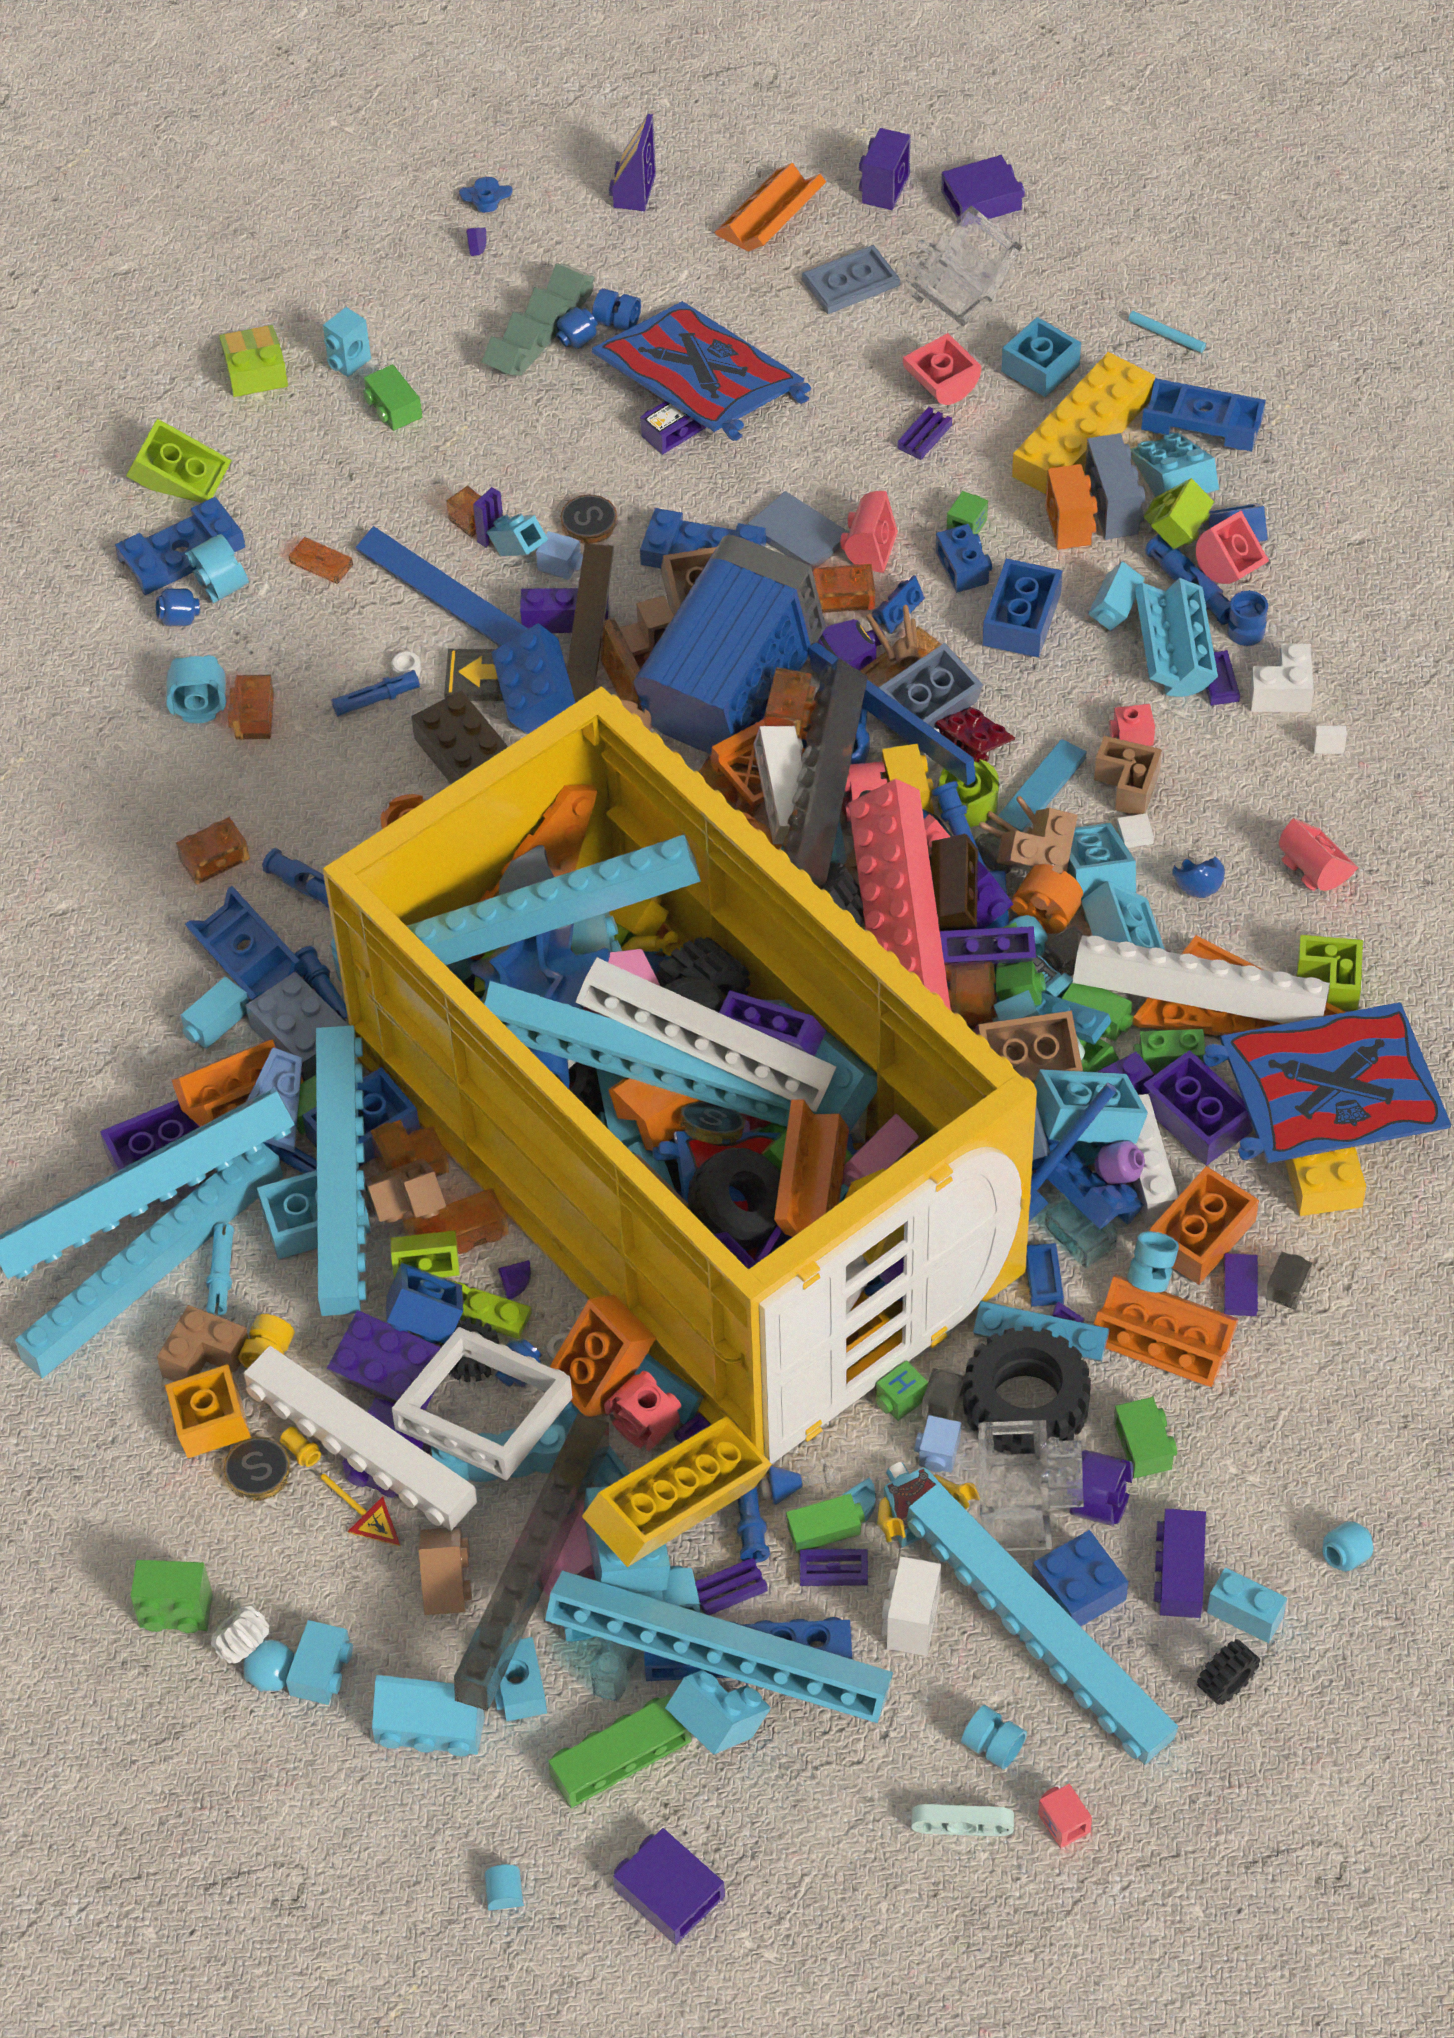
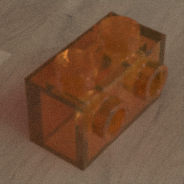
M872 564L814 568V580L822 613L875 609V586Z
M776 667L765 712L764 726H795L797 738L800 737L801 728H807L809 723L810 710L806 709L807 704L813 705L816 687L811 686V673Z
M271 674L236 675L235 687H230V704L233 705V710H228L229 728H234L236 740L271 739L274 704Z
M230 817L215 822L209 827L176 842L179 860L196 885L250 859L247 842Z

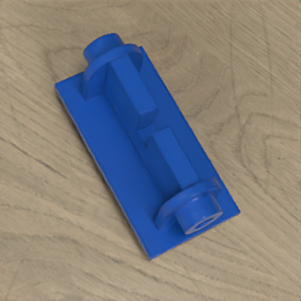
M913 575L905 582L901 581L897 588L887 597L889 601H883L878 608L872 611V617L878 625L885 624L888 633L891 634L904 621L903 606H908L910 614L925 599L916 575Z

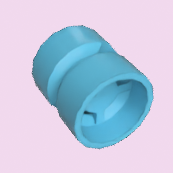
M1148 1231L1140 1233L1134 1249L1135 1257L1131 1260L1127 1274L1128 1281L1133 1286L1148 1292L1156 1293L1167 1290L1173 1271L1171 1267L1174 1266L1179 1250L1178 1242L1168 1235L1159 1232Z
M983 1705L968 1723L961 1743L978 1754L985 1751L986 1759L1004 1770L1020 1752L1026 1740L1027 1731L1010 1720L1003 1723L1002 1715Z

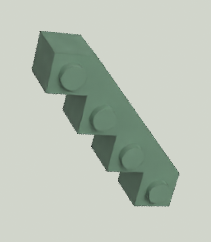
M556 263L547 288L534 287L525 313L512 312L504 337H490L482 363L509 375L522 376L556 337V333L559 332L557 321L574 307L581 308L586 303L587 298L593 292L595 277L569 265Z

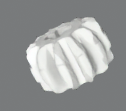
M243 1606L237 1611H233L228 1618L224 1619L222 1624L217 1626V1630L212 1634L211 1645L216 1649L215 1652L228 1663H238L243 1658H247L251 1652L256 1651V1648L263 1643L264 1638L269 1633V1624L264 1620L265 1617L252 1606Z

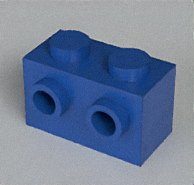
M969 524L936 533V554L956 593L989 584V571H992V562L988 554L984 555L980 537L978 534H973Z

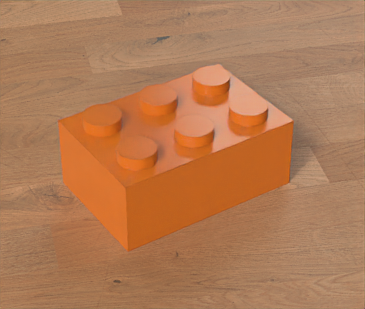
M1206 1166L1149 1231L1168 1235L1178 1242L1179 1250L1172 1268L1200 1285L1225 1257V1253H1228L1255 1223L1259 1199Z
M615 1294L592 1298L587 1301L549 1367L559 1369L570 1376L573 1397L570 1401L586 1418L606 1414L604 1403L636 1373L656 1337Z

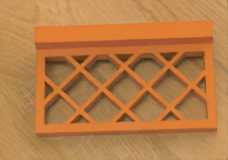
M809 695L712 746L711 766L717 773L722 771L753 808L765 801L763 791L754 795L748 788L749 782L761 784L760 776L751 774L752 766H758L757 759L755 758L754 741L760 726H795L797 738L819 742L817 751L804 748L802 750L801 756L815 758V763L807 766V778L850 756L852 749L817 710V701ZM815 721L822 729L821 734L806 732L804 727ZM823 743L836 745L839 750L835 753L822 752L821 748ZM735 763L749 764L747 773L735 772L730 766Z

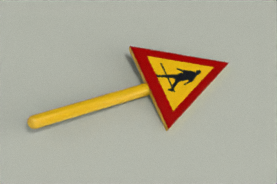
M326 1474L320 1476L321 1480L362 1516L347 1531L348 1533L400 1546L383 1496L366 1511Z

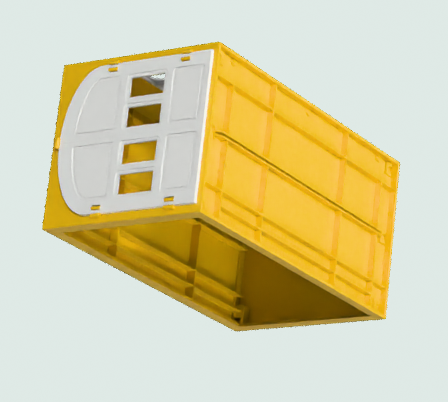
M602 686L323 868L349 1026L354 1025L356 1038H362L363 1056L357 1057V1060L370 1073L381 1067L417 1108L419 1124L588 1299L615 1294L650 1330L656 1339L647 1354L704 1396L697 1410L698 1413L711 1425L728 1416L771 1464L803 1440L808 1442L822 1432L821 1427L873 1389L879 1380L906 1360L909 1362L927 1347H935L947 1338V1332L979 1308L980 1301L987 1302L1025 1273L1037 1090L1032 1081L1027 1077L1023 1078L1019 1075L1006 1057L999 1056L990 1048L988 1041L982 1035H976L967 1026L966 1021L958 1013L954 1014L948 1009L937 993H931L922 984L917 974L905 969L892 951H886L869 930L862 929L855 922L854 917L849 911L842 910L834 903L831 895L826 890L819 889L805 870H799L791 863L788 855L781 849L777 850L769 842L763 831L760 829L756 830L748 823L745 815L738 809L734 810L726 802L725 797L720 791H714L698 771L691 770L685 764L678 752H672L656 732L652 733L643 725L642 720L637 714H631L615 694L611 695ZM565 785H592L598 790L575 870L685 835L695 856L701 882L657 896L662 899L659 905L669 911L664 923L681 940L680 943L672 945H680L683 948V944L689 940L694 943L695 939L702 937L704 940L706 937L711 938L749 971L750 976L747 978L750 979V986L745 989L748 991L747 996L760 1000H785L794 1010L814 1016L824 1029L877 1072V1092L867 1106L865 1143L895 1114L919 1136L902 1154L903 1158L896 1163L894 1162L881 1174L749 1270L480 1001L482 996L476 997L407 927L408 925L478 903L487 890L491 892L503 876L501 873L502 869L513 859L514 853L528 834L534 835L546 819L542 815L555 802L557 795ZM925 1140V1142H923V1143L920 1144L918 1147H916L914 1150H912V1149H913L915 1146H917L921 1141ZM853 1143V1147L859 1150L865 1143ZM673 1159L666 1160L665 1164L672 1180L679 1175L678 1163ZM904 1224V1240L846 1282V1266ZM904 1257V1271L902 1274L872 1296H868L867 1300L846 1314V1299ZM903 1296V1301H897ZM881 1312L890 1319L889 1322L846 1353V1338ZM891 1336L889 1340H887L885 1343H883L881 1346H879L877 1349H875L873 1352H871L869 1355H867L865 1358H863L861 1361H859L857 1364H855L853 1367L846 1371L847 1368H849L851 1365H853L855 1362H857L859 1359H861L863 1356H865L867 1353H869L871 1350H873L875 1347H877L879 1344H881L883 1341H885L887 1338Z

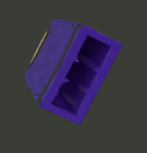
M855 619L826 626L817 643L859 674L875 666L876 647L882 645L873 629L866 632L860 622Z

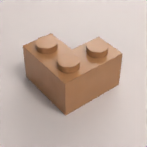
M664 595L636 603L637 623L610 630L611 650L622 674L634 672L643 667L652 649L656 646L667 625L674 617Z
M1103 736L1096 756L1094 780L1117 786L1115 810L1133 815L1146 813L1160 774L1162 749Z
M1053 808L1036 810L1032 834L1020 831L1002 833L997 863L1028 871L1035 865L1049 864L1054 866L1052 870L1059 874L1063 870L1067 872L1078 815Z
M424 1158L365 1179V1188L374 1215L379 1222L392 1223L404 1217V1213L409 1211L412 1212L415 1218L421 1216L422 1219L436 1216L440 1212L439 1209L446 1207L435 1171Z
M188 1305L157 1355L162 1377L175 1382L199 1374L206 1362L218 1367L228 1364L231 1372L236 1373L241 1364L238 1358L245 1340L249 1339L246 1327Z
M461 1526L454 1527L452 1531L447 1528L421 1530L418 1550L424 1615L465 1612L466 1601L472 1600L471 1580H464L463 1568L469 1567V1537H462Z

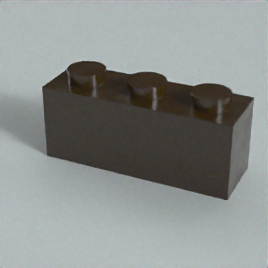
M966 833L932 841L929 860L939 931L977 928V847Z

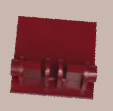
M972 707L940 719L935 723L939 726L940 734L972 756L976 762H980V759L988 762V751L1014 741L1016 738L1008 733L1003 726L995 724L985 717L980 710Z

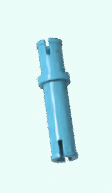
M223 1223L215 1225L213 1229L211 1273L207 1276L206 1287L209 1289L206 1311L213 1315L216 1303L218 1304V1315H224L227 1312L228 1290L232 1286V1278L229 1276L234 1227L226 1224V1232L223 1235Z

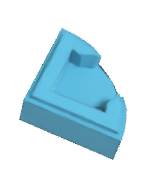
M870 1477L842 1494L843 1496L851 1493L854 1504L860 1502L865 1522L872 1515L875 1509L874 1504H876L875 1486Z

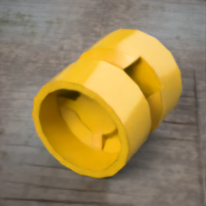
M257 1315L249 1331L250 1339L245 1340L239 1353V1361L244 1367L249 1368L269 1346L284 1355L295 1334L294 1328L288 1322L275 1315Z

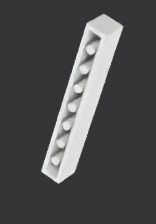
M1083 935L1077 951L1072 982L1283 1024L1323 1017L1330 985L1328 982H1323L1313 977L1302 978L1281 971H1265L1250 965L1239 966L1229 964L1224 960H1208L1198 958L1193 954H1177L1167 952L1161 948H1146L1135 946L1130 942H1115L1104 940L1099 936Z
M596 958L588 972L576 1000V1003L786 1099H804L810 1109L815 1112L836 1070V1066L599 958Z
M269 1346L244 1372L247 1385L246 1391L254 1400L258 1402L263 1400L271 1406L272 1410L280 1418H289L295 1422L303 1434L308 1437L313 1435L322 1441L323 1446L329 1452L335 1455L339 1453L344 1456L355 1470L367 1472L382 1489L388 1490L390 1488L399 1495V1498L408 1507L414 1508L416 1506L425 1513L427 1519L434 1525H443L452 1531L477 1503L474 1485L273 1347Z

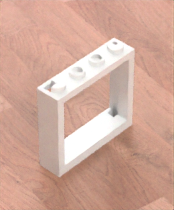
M458 1327L392 1407L395 1429L507 1481L573 1398L570 1376L559 1369H552L539 1363L532 1357H526L512 1351L503 1344H496L483 1338L476 1332H469ZM463 1355L546 1392L504 1446L420 1409Z

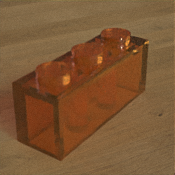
M493 1188L447 1204L445 1208L439 1209V1214L431 1218L422 1219L420 1216L402 1221L405 1236L456 1230L458 1254L467 1253L474 1247L487 1242H496L503 1236L509 1235L507 1217Z

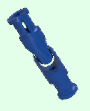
M1160 535L1152 538L1145 547V554L1148 557L1155 558L1160 563L1161 569L1173 580L1177 581L1179 578L1202 586L1206 610H1210L1215 614L1220 624H1227L1231 601L1223 595V590L1199 568L1195 567L1186 555L1179 549H1173Z
M278 848L271 849L263 860V871L267 874L273 873L282 878L283 883L314 900H319L329 908L324 875L297 859L291 860L282 855V851ZM310 874L313 875V876H315L314 878H312L311 880H309V881L307 882L308 877H309Z

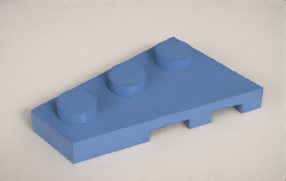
M273 1047L247 1102L274 1087L276 1088L295 1125L290 1128L291 1133L276 1141L272 1137L264 1142L295 1152L302 1058Z

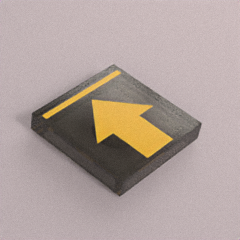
M448 649L444 697L447 698L462 690L470 701H504L491 653L496 649Z

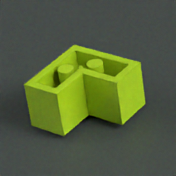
M1190 478L1155 497L1143 517L1173 549H1176L1183 544L1190 545L1199 536L1198 530L1209 518L1210 514L1208 512L1214 501Z
M1300 935L1296 976L1302 978L1313 977L1330 983L1327 1003L1343 1011L1358 1010L1361 994L1363 940Z
M456 1230L392 1237L391 1259L394 1278L401 1263L438 1277L460 1276Z

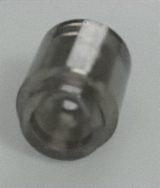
M983 833L975 839L983 863L989 871H1005V874H1008L1014 868L997 863L1001 843L998 837L991 833Z

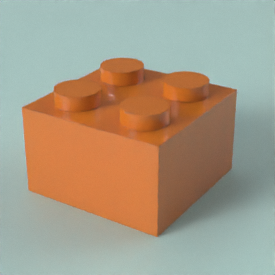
M1082 464L1047 469L1045 508L1057 550L1091 545L1092 533H1096V522L1093 514L1097 513V501L1095 496H1090L1091 480L1089 475H1084Z

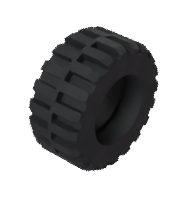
M1023 1326L1021 1331L1009 1328L1005 1329L1004 1334L1001 1336L995 1333L987 1338L986 1345L981 1343L977 1346L973 1357L969 1358L966 1364L963 1409L964 1414L967 1415V1423L971 1430H978L977 1437L984 1444L990 1441L993 1450L1003 1453L1004 1450L1010 1451V1456L1020 1458L1021 1454H1030V1458L1040 1457L1041 1452L1046 1451L1050 1455L1059 1451L1060 1444L1063 1446L1069 1445L1074 1440V1434L1081 1432L1085 1419L1088 1417L1091 1378H1089V1368L1086 1361L1081 1360L1082 1354L1075 1346L1068 1347L1069 1340L1061 1335L1056 1338L1052 1336V1331L1043 1328L1039 1332L1033 1331V1327ZM1031 1376L1047 1382L1056 1391L1057 1396L1051 1402L1037 1408H1020L1003 1400L996 1389L1003 1382L1011 1378Z

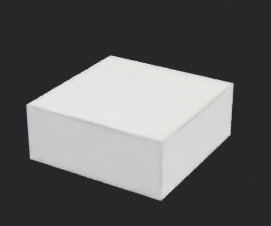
M1316 726L1313 744L1314 754H1344L1347 737L1346 726Z
M1147 813L1117 818L1120 838L1127 848L1153 844L1154 835Z

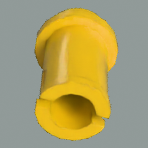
M294 1426L289 1427L282 1433L280 1443L297 1457L298 1464L311 1467L317 1463L321 1452L316 1443H310Z

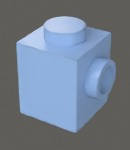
M548 531L546 534L548 540L536 550L538 570L569 580L574 571L579 570L582 565L583 554L580 552V541Z
M928 1416L924 1433L918 1432L914 1452L919 1453V1466L926 1467L933 1472L946 1471L952 1473L961 1439V1422Z

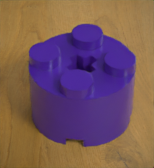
M1083 1450L1079 1458L1078 1468L1080 1470L1078 1476H1072L1068 1484L1067 1495L1073 1497L1069 1513L1078 1518L1114 1526V1524H1118L1122 1519L1130 1494L1126 1493V1482L1132 1483L1133 1464L1121 1458Z

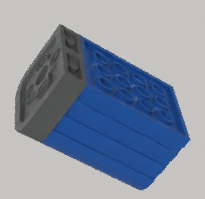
M727 535L722 538L634 679V686L641 701L642 710L644 712L646 709L650 712L652 717L651 725L668 737L711 755L712 746L774 714L778 704L782 701L809 656L808 647L819 640L826 628L811 566L738 536ZM735 763L733 765L741 768L743 763Z

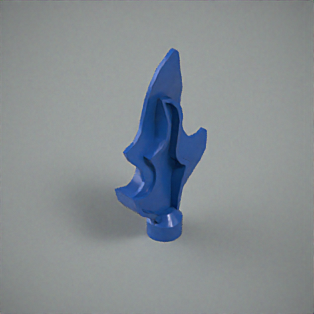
M538 845L511 861L500 879L499 895L554 878L548 864L546 849L543 845ZM573 923L500 947L490 956L470 964V968L475 977L485 982V991L489 982L492 981L583 1010L585 1006L576 1003L584 980L596 958L606 962L609 961L610 951L607 948H602L593 953L575 955L571 950ZM527 1047L569 1088L568 1059Z

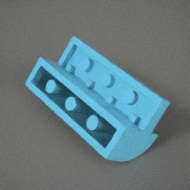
M1182 578L1175 581L1166 591L1142 582L1135 589L1149 679L1164 684L1165 694L1168 696L1185 697L1199 693L1218 677L1203 587Z

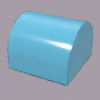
M503 1864L493 1866L485 1871L488 1911L524 1906L520 1869L517 1866Z

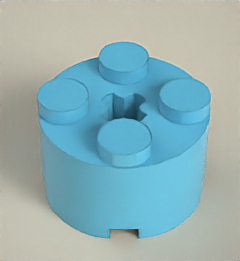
M222 534L214 536L185 552L190 565L193 568H197L192 572L199 585L205 584L208 586L205 588V591L213 604L249 583L241 563H238L234 556L235 552Z
M191 656L172 660L166 677V704L171 714L175 716L176 713L182 716V721L188 723H205L215 719L216 714L220 710L223 711L225 709L226 675L214 656Z

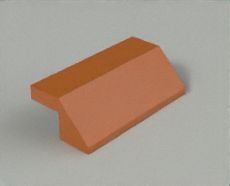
M793 163L780 167L715 231V234L748 252L764 246L826 181L821 174L804 179Z
M273 1039L263 1041L172 1079L171 1081L181 1110L201 1127L246 1103L272 1048H276Z
M627 1077L608 1089L617 1118L636 1120L645 1150L652 1151L654 1147H658L659 1143L670 1141L674 1138L673 1133L676 1131H684L692 1125L682 1114L686 1106L705 1102Z
M804 1099L791 1100L774 1220L784 1234L792 1237L839 1204L849 1127L840 1114H814Z
M1115 1274L1104 1307L1097 1312L1094 1325L1109 1329L1106 1349L1212 1387L1229 1351L1239 1319L1164 1291L1155 1293L1141 1290L1133 1286L1126 1277Z

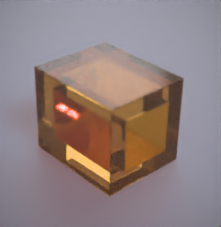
M467 485L447 499L446 503L448 519L469 537H473L476 535L473 504L481 496Z

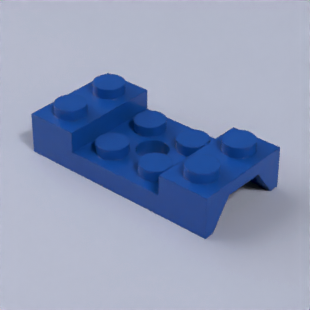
M1155 378L1149 406L1147 409L1144 408L1141 430L1169 435L1171 427H1177L1183 430L1207 433L1212 436L1225 437L1224 446L1252 452L1264 417L1266 400Z
M216 497L190 508L191 517L147 538L138 533L115 544L119 562H126L135 574L145 596L193 573L192 571L197 568H193L190 565L185 552L214 536L222 534L234 552L245 548L243 531ZM179 547L188 548L184 552L175 551Z
M655 508L640 548L641 565L661 569L663 555L694 551L699 548L717 547L722 538L727 535L738 536L765 547L766 528L738 523L736 530L684 521L682 512Z
M233 886L227 889L224 905L205 921L189 920L185 923L188 930L204 949L211 954L235 983L247 992L248 998L251 1001L292 973L296 972L302 977L308 972L297 956ZM251 940L250 945L246 949L237 950L238 945L242 941Z
M1046 1135L1050 1152H1052L1060 1141L1051 1140ZM1075 1143L1047 1179L1099 1229L1104 1228L1116 1216L1127 1225L1130 1224L1144 1206L1137 1198V1193L1125 1184L1108 1185L1097 1173H1093L1085 1165V1160L1079 1154L1071 1151L1076 1145ZM1048 1156L1032 1161V1165L1038 1169Z

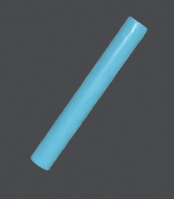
M1132 311L1129 315L1128 321L1197 352L1202 353L1206 347L1205 342L1140 313Z

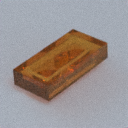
M306 537L289 554L291 564L336 584L342 580L353 566L352 557Z

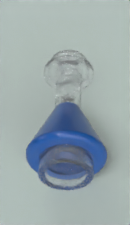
M826 1463L823 1464L822 1471L803 1474L771 1465L760 1480L763 1500L771 1499L774 1505H777L802 1487L825 1484L826 1489L830 1490V1486H836L834 1467L827 1466Z

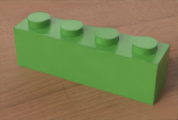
M670 1694L661 1699L654 1698L648 1701L643 1706V1709L632 1715L625 1714L619 1717L612 1726L601 1732L594 1731L588 1734L581 1743L572 1748L567 1747L559 1750L553 1755L552 1759L548 1760L550 1776L570 1808L577 1806L692 1742L691 1733L665 1709L672 1698Z

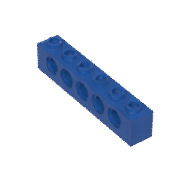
M838 1617L826 1618L823 1621L793 1619L789 1622L781 1623L761 1620L755 1624H738L810 1646L809 1644L814 1641L824 1643V1645L813 1648L852 1659L850 1619L842 1620ZM644 1651L646 1682L683 1680L684 1677L703 1670ZM705 1670L707 1673L713 1675L715 1678H729Z

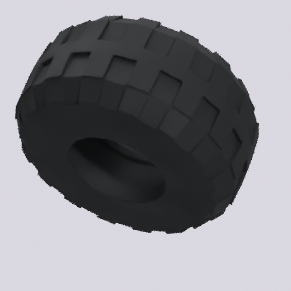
M734 1147L725 1149L711 1156L694 1172L688 1187V1207L712 1234L727 1232L743 1249L753 1248L766 1241L778 1225L774 1217L781 1176L780 1171L768 1158L751 1149ZM729 1186L738 1189L744 1195L748 1204V1211L739 1208L732 1201L729 1194Z

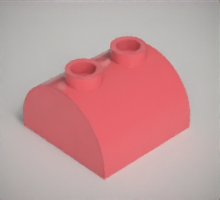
M948 333L903 357L904 368L943 405L954 404L962 400L972 391L981 375L982 366Z
M873 491L865 494L860 499L856 512H849L848 527L850 531L849 533H842L840 544L841 549L845 550L849 560L856 566L865 570L884 573L898 530L887 492Z
M1242 511L1235 513L1202 533L1196 544L1198 567L1211 580L1221 584L1233 583L1269 561Z
M1293 818L1280 836L1279 848L1285 853L1281 860L1293 871H1296L1299 867L1304 873L1301 881L1313 891L1317 888L1323 891L1331 890L1344 883L1358 869L1320 828Z

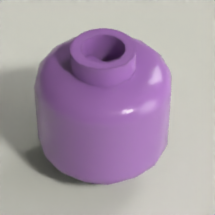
M1131 1141L1106 1144L1100 1149L1095 1159L1097 1174L1110 1185L1136 1181L1140 1177L1145 1165L1142 1151Z

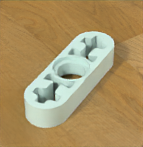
M921 1804L912 1808L911 1828L923 1834L1007 1836L1014 1832V1812L1005 1807Z

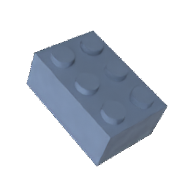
M1121 433L1087 438L1085 475H1089L1091 480L1090 495L1096 497L1097 516L1105 540L1139 535L1140 522L1144 521L1141 503H1145V491L1143 486H1138L1136 465H1131L1129 444H1124Z
M943 643L879 688L932 728L938 729L939 726L935 724L936 721L975 704L983 684L947 644ZM901 736V738H902L908 745H911L910 742H908L906 739H904V738Z
M296 972L246 1004L250 1027L264 1041L273 1039L277 1049L302 1058L301 1076L304 1082L316 1075V1028L349 1026Z

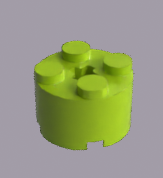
M981 759L980 762L974 761L975 781L968 786L944 768L941 771L938 787L957 781L958 786L956 789L962 805H966L968 809L965 817L970 828L979 826L980 822L986 823L991 818L988 817L987 813L991 811L997 814L998 773L991 764ZM938 801V807H939V810H940V812H941V814H942L943 812H942L941 806H940L939 801Z

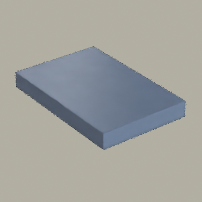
M874 245L802 273V281L827 314L900 286V278Z
M786 491L748 523V525L766 528V542L788 557L810 565L812 572L841 547L842 533H849V531Z

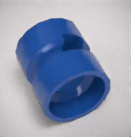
M602 288L599 290L594 301L592 315L598 324L610 327L614 323L616 329L626 331L638 323L641 313V299L627 294H623L620 297L618 292Z
M1250 590L1241 591L1231 599L1227 632L1229 638L1238 645L1253 646L1260 643L1264 638L1268 602L1262 594Z

